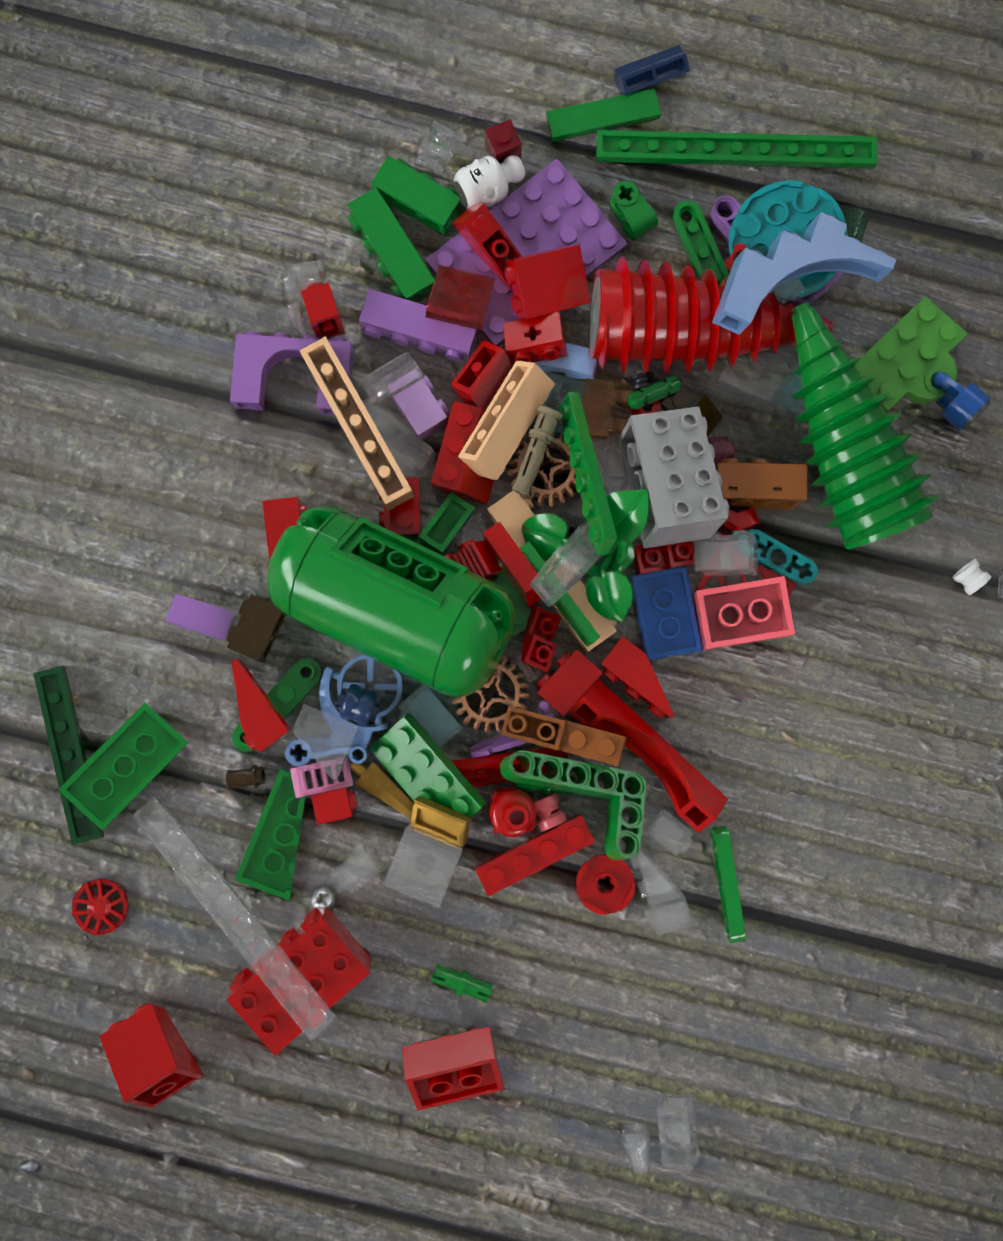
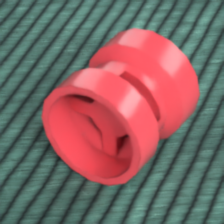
M552 793L534 801L537 810L536 814L539 818L538 826L540 831L548 830L568 820L565 812L559 808L560 800L557 793Z

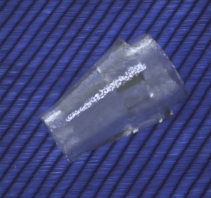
M643 1123L628 1124L622 1129L621 1141L631 1161L633 1171L635 1173H645L651 1168L650 1132Z

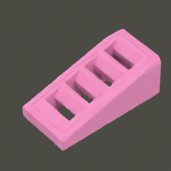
M348 757L290 769L296 798L353 785ZM341 764L343 782L338 780L336 765ZM330 766L333 784L328 783L325 767ZM315 769L320 771L322 786L318 787ZM306 771H309L312 785L311 789L307 788L305 777Z

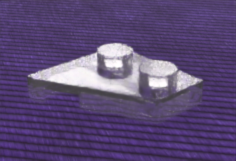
M304 704L292 732L332 780L337 781L360 728Z

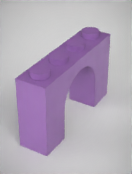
M256 331L236 334L230 394L232 405L236 409L264 411L266 382L271 369L280 361L288 358L303 359L299 350L318 341L319 338L313 335L291 338L290 335L284 333L262 336L261 333ZM332 337L328 342L352 382L354 358L352 343L347 342L345 338ZM318 386L316 408L320 415L335 416Z

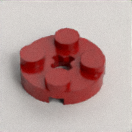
M598 854L585 861L578 870L576 891L586 908L596 914L608 915L619 910L621 911L628 906L634 896L635 881L629 866L623 860L615 861L606 854ZM606 876L611 877L610 883L613 885V888L611 890L606 889L604 892L599 891L600 885L597 883L598 880L604 879Z

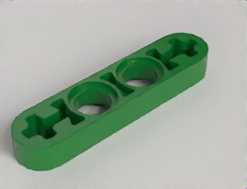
M727 826L711 828V840L727 938L729 943L742 942L746 939L729 830Z

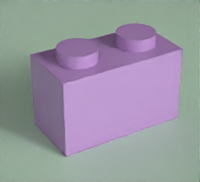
M417 369L387 387L390 397L419 442L447 425L448 419L446 415L449 414V410L441 398L436 401L431 393L434 390L432 383L426 375L421 377Z

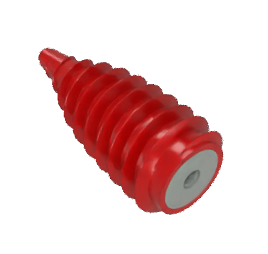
M621 257L613 270L599 268L595 274L589 314V355L591 359H598L601 370H603L607 360H619L623 373L630 360H640L644 374L647 372L652 361H661L664 372L667 374L673 361L679 360L683 361L685 370L689 373L694 361L704 359L706 367L710 372L716 359L726 357L729 367L732 369L739 355L748 353L752 363H754L758 352L772 349L773 353L776 354L778 348L792 345L797 347L791 317L794 315L792 309L795 307L793 304H787L786 306L779 304L775 294L769 292L760 303L752 322L738 335L712 323L729 275L718 285L713 271L707 269L697 281L691 266L686 265L681 269L679 275L674 277L668 262L662 263L657 273L652 274L646 259L641 260L635 272L629 270L625 257ZM821 317L823 322L825 324H828L827 328L832 333V321H828L827 318Z

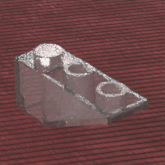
M641 847L639 853L631 858L634 870L639 869L641 881H637V886L641 899L646 898L649 910H645L644 914L648 928L653 927L654 931L660 935L692 927L686 897Z

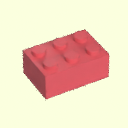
M785 576L698 590L694 593L703 651L795 635Z

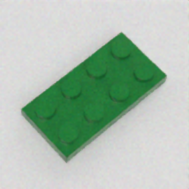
M144 703L58 791L104 831L179 754L188 742L151 707Z
M410 713L398 721L370 748L372 753L413 801L418 796H421L468 817L473 816L486 804L480 794Z

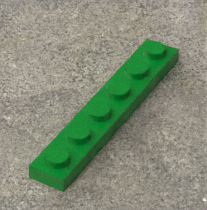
M568 392L563 404H560L558 412L563 415L560 421H562L564 427V442L569 447L570 466L574 468L576 489L581 494L583 502L582 513L587 518L589 526V541L593 543L596 555H607L617 540V535L579 392Z

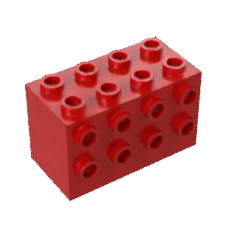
M326 905L320 910L317 907L312 909L303 918L304 922L297 930L294 927L290 928L281 936V942L274 950L268 947L257 957L258 961L254 964L253 968L245 967L233 978L234 982L229 986L231 991L226 1000L274 1056L370 974L372 958Z

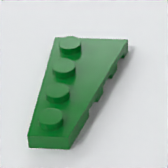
M280 768L234 879L289 901L305 796L295 797L290 771Z

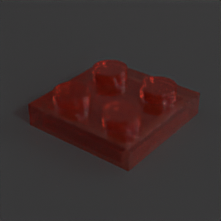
M439 265L426 308L425 318L482 331L495 278Z

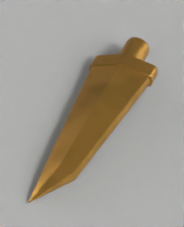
M375 761L369 767L363 763H353L350 766L360 776L359 780L355 783L358 787L363 788L411 819L414 802Z

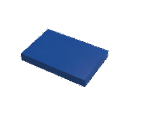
M687 566L630 576L629 580L633 587V601L643 651L649 661L703 651Z

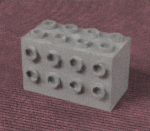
M699 407L632 415L618 438L629 490L647 489L649 492V517L647 525L641 534L644 548L711 538L728 518L729 505L727 500L723 499L721 475L716 471L714 465V448L712 444H709L706 434L707 421L705 417H702Z

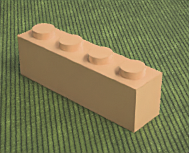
M515 362L458 455V458L477 475L498 480L513 453L519 447L528 428L533 424L538 413V406H542L548 399L555 383L536 363Z

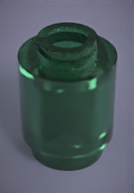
M849 207L842 211L847 224L848 237L856 238L862 243L869 217L863 209Z

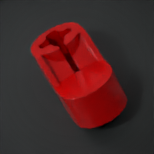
M755 508L739 513L729 509L728 518L721 526L739 533L759 525L760 520Z

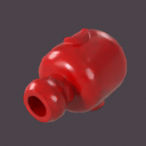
M511 786L501 789L496 787L491 792L492 795L488 802L487 813L489 821L494 826V834L501 833L506 837H517L525 834L527 831L531 832L537 825V810L529 794L518 789V787Z

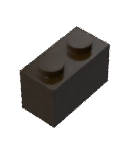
M251 594L249 600L245 599L240 606L239 615L241 617L237 626L233 625L228 633L227 641L229 644L227 648L265 663L286 615L273 603Z

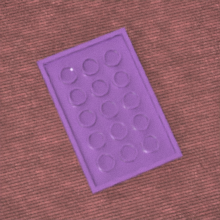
M558 158L489 210L521 256L580 244L586 279L627 248L628 243ZM459 233L425 259L426 264L471 319L479 321V330L488 341L499 347L505 342L503 323L521 319L518 318V315L512 309L511 297H513V292L474 252Z

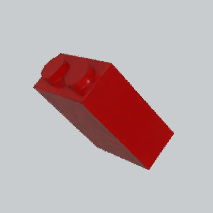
M580 244L568 245L506 260L505 277L507 283L512 286L513 297H511L513 312L518 315V318L529 319L591 303Z

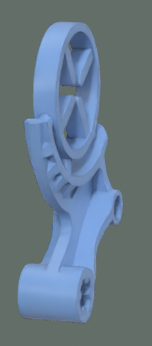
M364 654L350 660L340 673L333 671V668L327 666L320 683L319 700L322 714L331 730L330 736L328 738L297 737L286 747L285 755L288 762L294 766H303L310 760L334 754H349L350 760L356 764L364 762L369 755L368 744L373 731L389 728L388 723L383 724L381 717L393 710L401 698L403 691L401 673L392 669L398 684L376 683L374 685V688L377 690H397V695L388 708L378 712L375 720L376 725L362 726L352 720H344L339 716L340 710L336 707L331 694V678L338 680V695H340L343 688L348 689L350 684H357L364 689L366 683L343 682L344 676L355 662L368 659L367 680L369 682L373 681L374 659ZM299 744L302 745V750H307V753L302 758H300L298 752H294V749ZM356 749L362 750L363 753H364V756H363V757L357 756L356 753H355V750H356Z

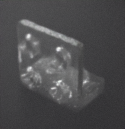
M322 260L287 265L288 276H283L285 290L289 294L291 304H288L289 318L293 322L295 331L299 330L302 336L309 334L301 290L307 289V286L312 283L322 282L324 284L329 282Z

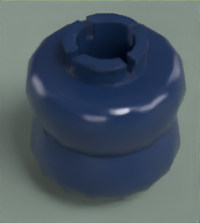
M350 684L347 691L341 690L336 707L341 708L339 716L342 719L354 720L359 725L366 726L370 718L376 720L382 702L376 701L378 696L376 691L363 689L357 684Z

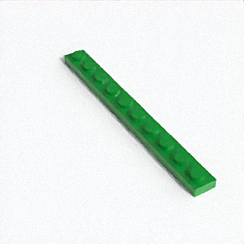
M597 130L596 162L874 169L877 165V137Z

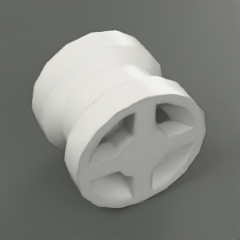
M976 559L967 563L952 577L956 582L963 584L964 591L968 595L979 590L991 579V575L988 572H983L979 568L980 563Z

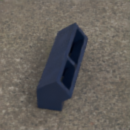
M680 45L616 68L614 80L620 93L627 95L690 71L687 54L683 52Z

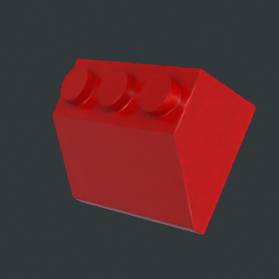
M457 401L453 402L431 481L433 491L448 495L452 492L460 498L488 504L494 480L477 475L458 458V455L485 413V409Z
M490 1027L473 1028L468 1032L444 1035L439 1039L415 1042L410 1046L401 1047L405 1080L417 1111L505 1090Z

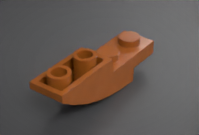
M508 706L501 735L615 766H620L627 738L590 726Z

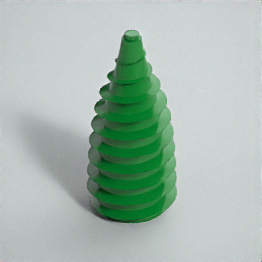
M806 302L793 308L794 315L791 317L797 345L794 351L798 352L799 368L793 375L801 377V390L792 399L804 400L805 411L794 422L808 423L809 433L798 444L813 445L814 455L804 464H807V466H818L820 476L810 486L825 487L827 497L817 507L832 508L834 518L824 528H839L843 539L841 545L845 544L848 550L894 535L933 518L934 516L929 506L940 495L924 494L921 485L931 474H916L912 464L922 454L906 453L902 446L913 433H897L892 426L902 413L886 414L881 407V404L890 394H875L871 390L869 385L877 375L863 376L855 365L860 358H849L841 347L843 341L837 342L827 328L828 324L823 322L814 306L811 307L810 303Z

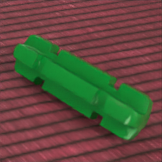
M672 375L665 378V382L661 380L642 388V392L637 390L630 393L627 400L628 404L633 410H637L643 407L644 403L648 405L668 396L667 393L669 395L676 393L680 390V380H678L677 376Z

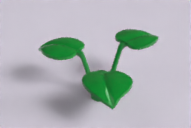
M647 489L620 490L607 496L617 540L610 549L600 570L601 576H592L588 579L586 583V596L592 608L609 620L624 621L633 601V587L628 577L617 571L607 574V568L612 558L616 556L615 550L618 549L617 542L619 538L623 541H632L643 533L650 510L649 492ZM552 513L534 515L522 524L521 531L525 542H530L544 561H553L561 557L564 553V544L589 541L588 536L565 538L568 531L567 523L561 517Z

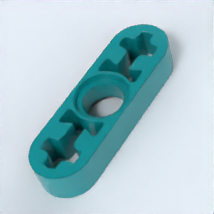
M752 529L740 537L739 549L744 555L775 573L785 576V578L797 583V585L809 584L817 577L818 569L811 559L762 531ZM756 537V543L764 548L768 543L771 547L766 550L763 558L760 556L763 550L758 547L750 550L748 548L749 542L746 539ZM773 550H781L785 554L786 559L783 565H775L771 561L770 555ZM792 557L796 559L792 563L794 566L801 568L806 565L808 567L806 572L810 574L809 576L801 579L799 577L800 572L792 567L789 571L785 570L792 562Z

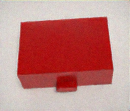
M501 522L484 531V540L496 557V561L499 562L502 571L527 607L530 608L547 597L542 579Z

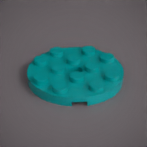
M797 180L772 183L753 193L739 208L729 233L730 257L734 251V246L738 243H743L746 248L756 250L767 257L771 243L783 230L796 233L803 239L808 225L820 212L834 216L837 220L846 224L844 215L837 202L821 188L818 189ZM846 227V230H845V233H844V235H846V236H848V234H847V227ZM837 271L814 272L798 276L777 286L771 292L775 294L778 301L802 299L823 288Z

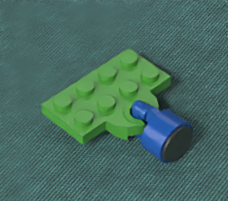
M926 296L855 365L863 376L877 375L869 385L875 394H890L881 404L886 414L906 395L912 401L923 405L929 402H936L944 409L941 416L958 431L961 429L964 431L991 404V398L973 382L965 389L956 382L958 371L955 361L949 353L965 339L968 333Z

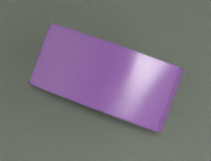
M175 594L165 622L191 632L196 631L224 641L234 613L202 601Z

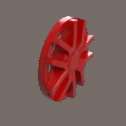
M105 878L94 879L85 883L77 891L72 899L71 913L76 923L82 928V931L93 935H104L115 931L123 924L128 914L129 901L124 889L115 881ZM97 884L98 895L96 896L91 887ZM103 884L113 888L105 894ZM85 890L87 892L88 899L80 898ZM117 891L121 898L113 902L110 896ZM123 902L122 913L113 906ZM78 903L87 904V910H78ZM111 913L119 918L117 923H114L109 918ZM88 914L84 923L80 915ZM93 918L97 919L95 929L89 927ZM103 921L110 926L108 929L100 930Z

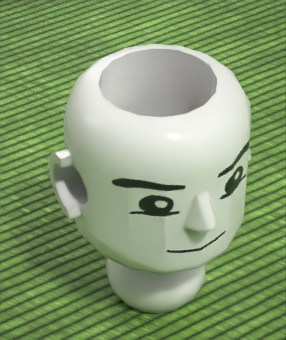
M489 155L479 160L475 159L473 163L459 169L455 174L454 184L456 191L461 197V202L467 210L472 205L484 203L488 208L499 203L508 195L509 183H518L524 179L525 169L518 156L510 155L500 164L494 157Z

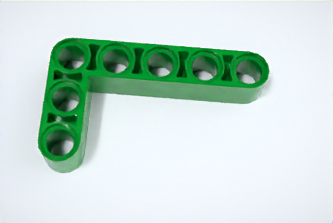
M517 751L501 761L500 772L508 781L609 800L604 842L606 855L612 860L619 861L633 858L639 853L646 795V782L639 773L529 751ZM514 759L521 763V773L514 770ZM542 765H545L549 769V778H546L542 774ZM570 770L576 773L577 783L571 781ZM598 775L604 780V788L598 785ZM625 781L630 784L631 793L626 791ZM623 810L628 814V823L622 818ZM620 839L624 841L626 846L624 853L619 848Z

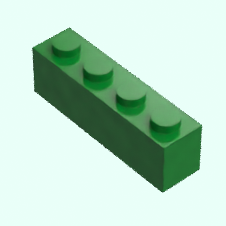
M377 187L347 204L350 214L347 216V220L354 232L358 230L364 237L361 242L369 255L374 253L379 261L376 263V266L384 279L389 277L393 286L390 288L394 296L418 303L437 291L434 278Z

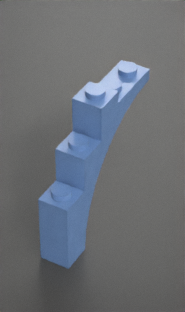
M820 212L808 225L803 239L796 233L783 230L771 243L767 257L756 250L748 248L741 252L733 262L712 323L740 335L752 322L760 303L766 295L777 286L795 277L814 272L838 271L860 275L880 282L894 269L897 259L886 255L881 250L873 249L861 243L856 238L844 235L847 224L837 220L834 216Z

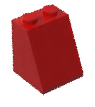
M151 1003L138 1007L134 1011L135 1014L125 1020L113 1023L109 1026L108 1031L99 1036L123 1101L148 1108H154L203 1076L200 1067L165 1008Z

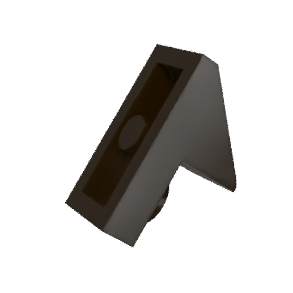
M681 384L678 392L671 395L668 394L662 402L661 408L669 411L699 407L702 417H705L707 421L706 434L708 437L723 416L705 393L700 398Z

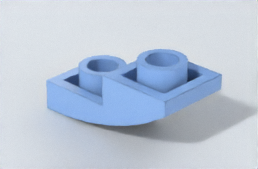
M567 343L568 356L553 361L535 362L542 371L564 372L567 378L594 379L598 365V359L590 358L589 348Z

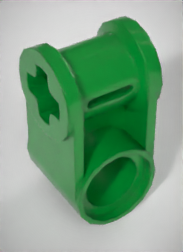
M622 181L615 186L610 200V208L631 240L635 241L658 226L659 221L655 211L646 202L634 183Z

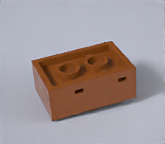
M728 458L721 460V463L715 466L716 471L721 475V492L723 499H726L729 509L794 510L807 500V464H769L767 459L751 460V463H739V459Z

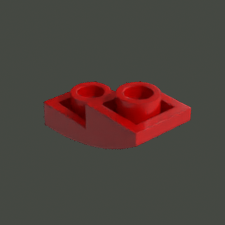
M693 541L644 548L643 544L634 546L635 557L633 560L636 575L698 563Z
M532 606L524 634L521 662L548 672L557 648V644L552 642L561 616L541 607Z

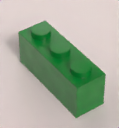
M388 155L371 182V188L377 187L387 204L444 237L462 210L461 197L456 190L449 186L442 187L429 174L416 172L406 161L400 158L396 160Z

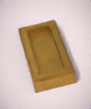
M421 796L414 800L410 821L411 826L459 847H463L466 844L471 817Z

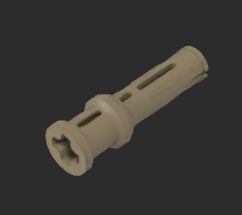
M538 406L537 412L539 414L534 428L530 429L528 433L531 440L514 486L511 489L524 496H530V491L547 445L550 446L553 443L554 437L552 435L558 420H562L563 417L560 412L545 406Z

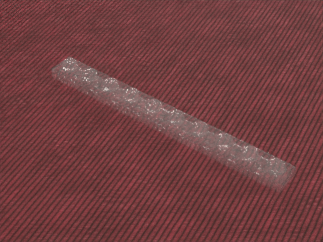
M153 796L132 818L311 1042H316L338 1020L337 1016L157 797Z

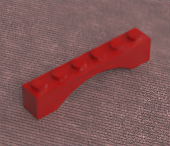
M597 679L571 707L568 713L582 725L627 737L625 747L630 749L650 767L664 785L673 802L676 813L695 831L700 833L717 819L728 798L602 681Z

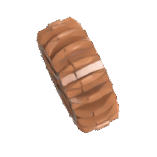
M561 433L558 439L554 438L550 446L547 445L539 469L542 467L544 457L545 463H548L549 467H553L550 469L548 480L543 470H538L535 477L542 481L545 490L532 485L530 496H527L531 502L534 497L538 498V507H542L543 499H548L549 507H553L554 498H557L558 502L563 504L565 503L563 493L570 498L575 494L571 487L576 488V475L574 468L570 466L569 447L563 443L564 433ZM527 434V440L530 443L531 439L529 438V434ZM521 440L519 445L521 450L516 449L512 455L517 459H510L508 461V466L514 468L507 472L508 477L515 478L519 473L529 443L527 444L524 440ZM548 448L560 452L567 461L553 458ZM564 470H569L567 480L559 487L553 489V477L561 474ZM516 479L511 482V487L514 486Z
M502 657L500 664L495 668L491 680L481 688L489 689L493 685L494 680L497 679L495 684L497 690L495 692H499V696L505 700L492 698L490 702L488 701L486 708H484L483 706L486 702L484 697L486 695H482V691L477 690L475 693L481 697V705L477 714L469 707L466 696L452 700L453 705L461 703L463 706L456 711L458 716L464 712L468 714L463 721L465 724H468L472 718L476 720L473 726L474 730H478L480 723H484L485 733L490 732V724H495L496 731L501 732L500 722L505 720L506 713L495 718H485L489 707L494 703H502L524 710L527 709L525 704L519 702L520 699L530 698L529 694L521 693V689L529 687L528 682L519 684L518 679L522 678L525 674L523 671L516 675L513 674L512 671L517 667L515 662L509 668L505 667L507 657ZM503 673L511 680L514 686V698L502 693L499 688Z

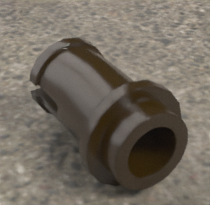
M253 765L252 768L227 770L226 783L229 789L252 785L255 788H259L266 781L265 770L263 767H258V765Z

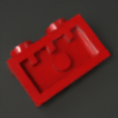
M408 477L405 479L412 489L414 497L389 511L384 504V512H379V526L400 536H419L421 533L419 477Z

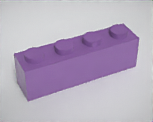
M372 289L368 290L359 318L361 329L368 336L374 338L388 337L391 338L392 342L401 346L415 345L418 346L419 350L428 354L439 352L455 362L468 361L471 358L479 332L478 320Z

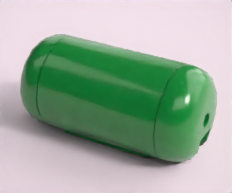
M331 506L309 508L300 515L296 521L297 525L290 526L284 530L269 562L267 586L271 601L286 616L444 695L455 698L469 696L482 688L488 681L507 647L516 619L514 603L510 595L498 584L363 517L358 518L339 508Z

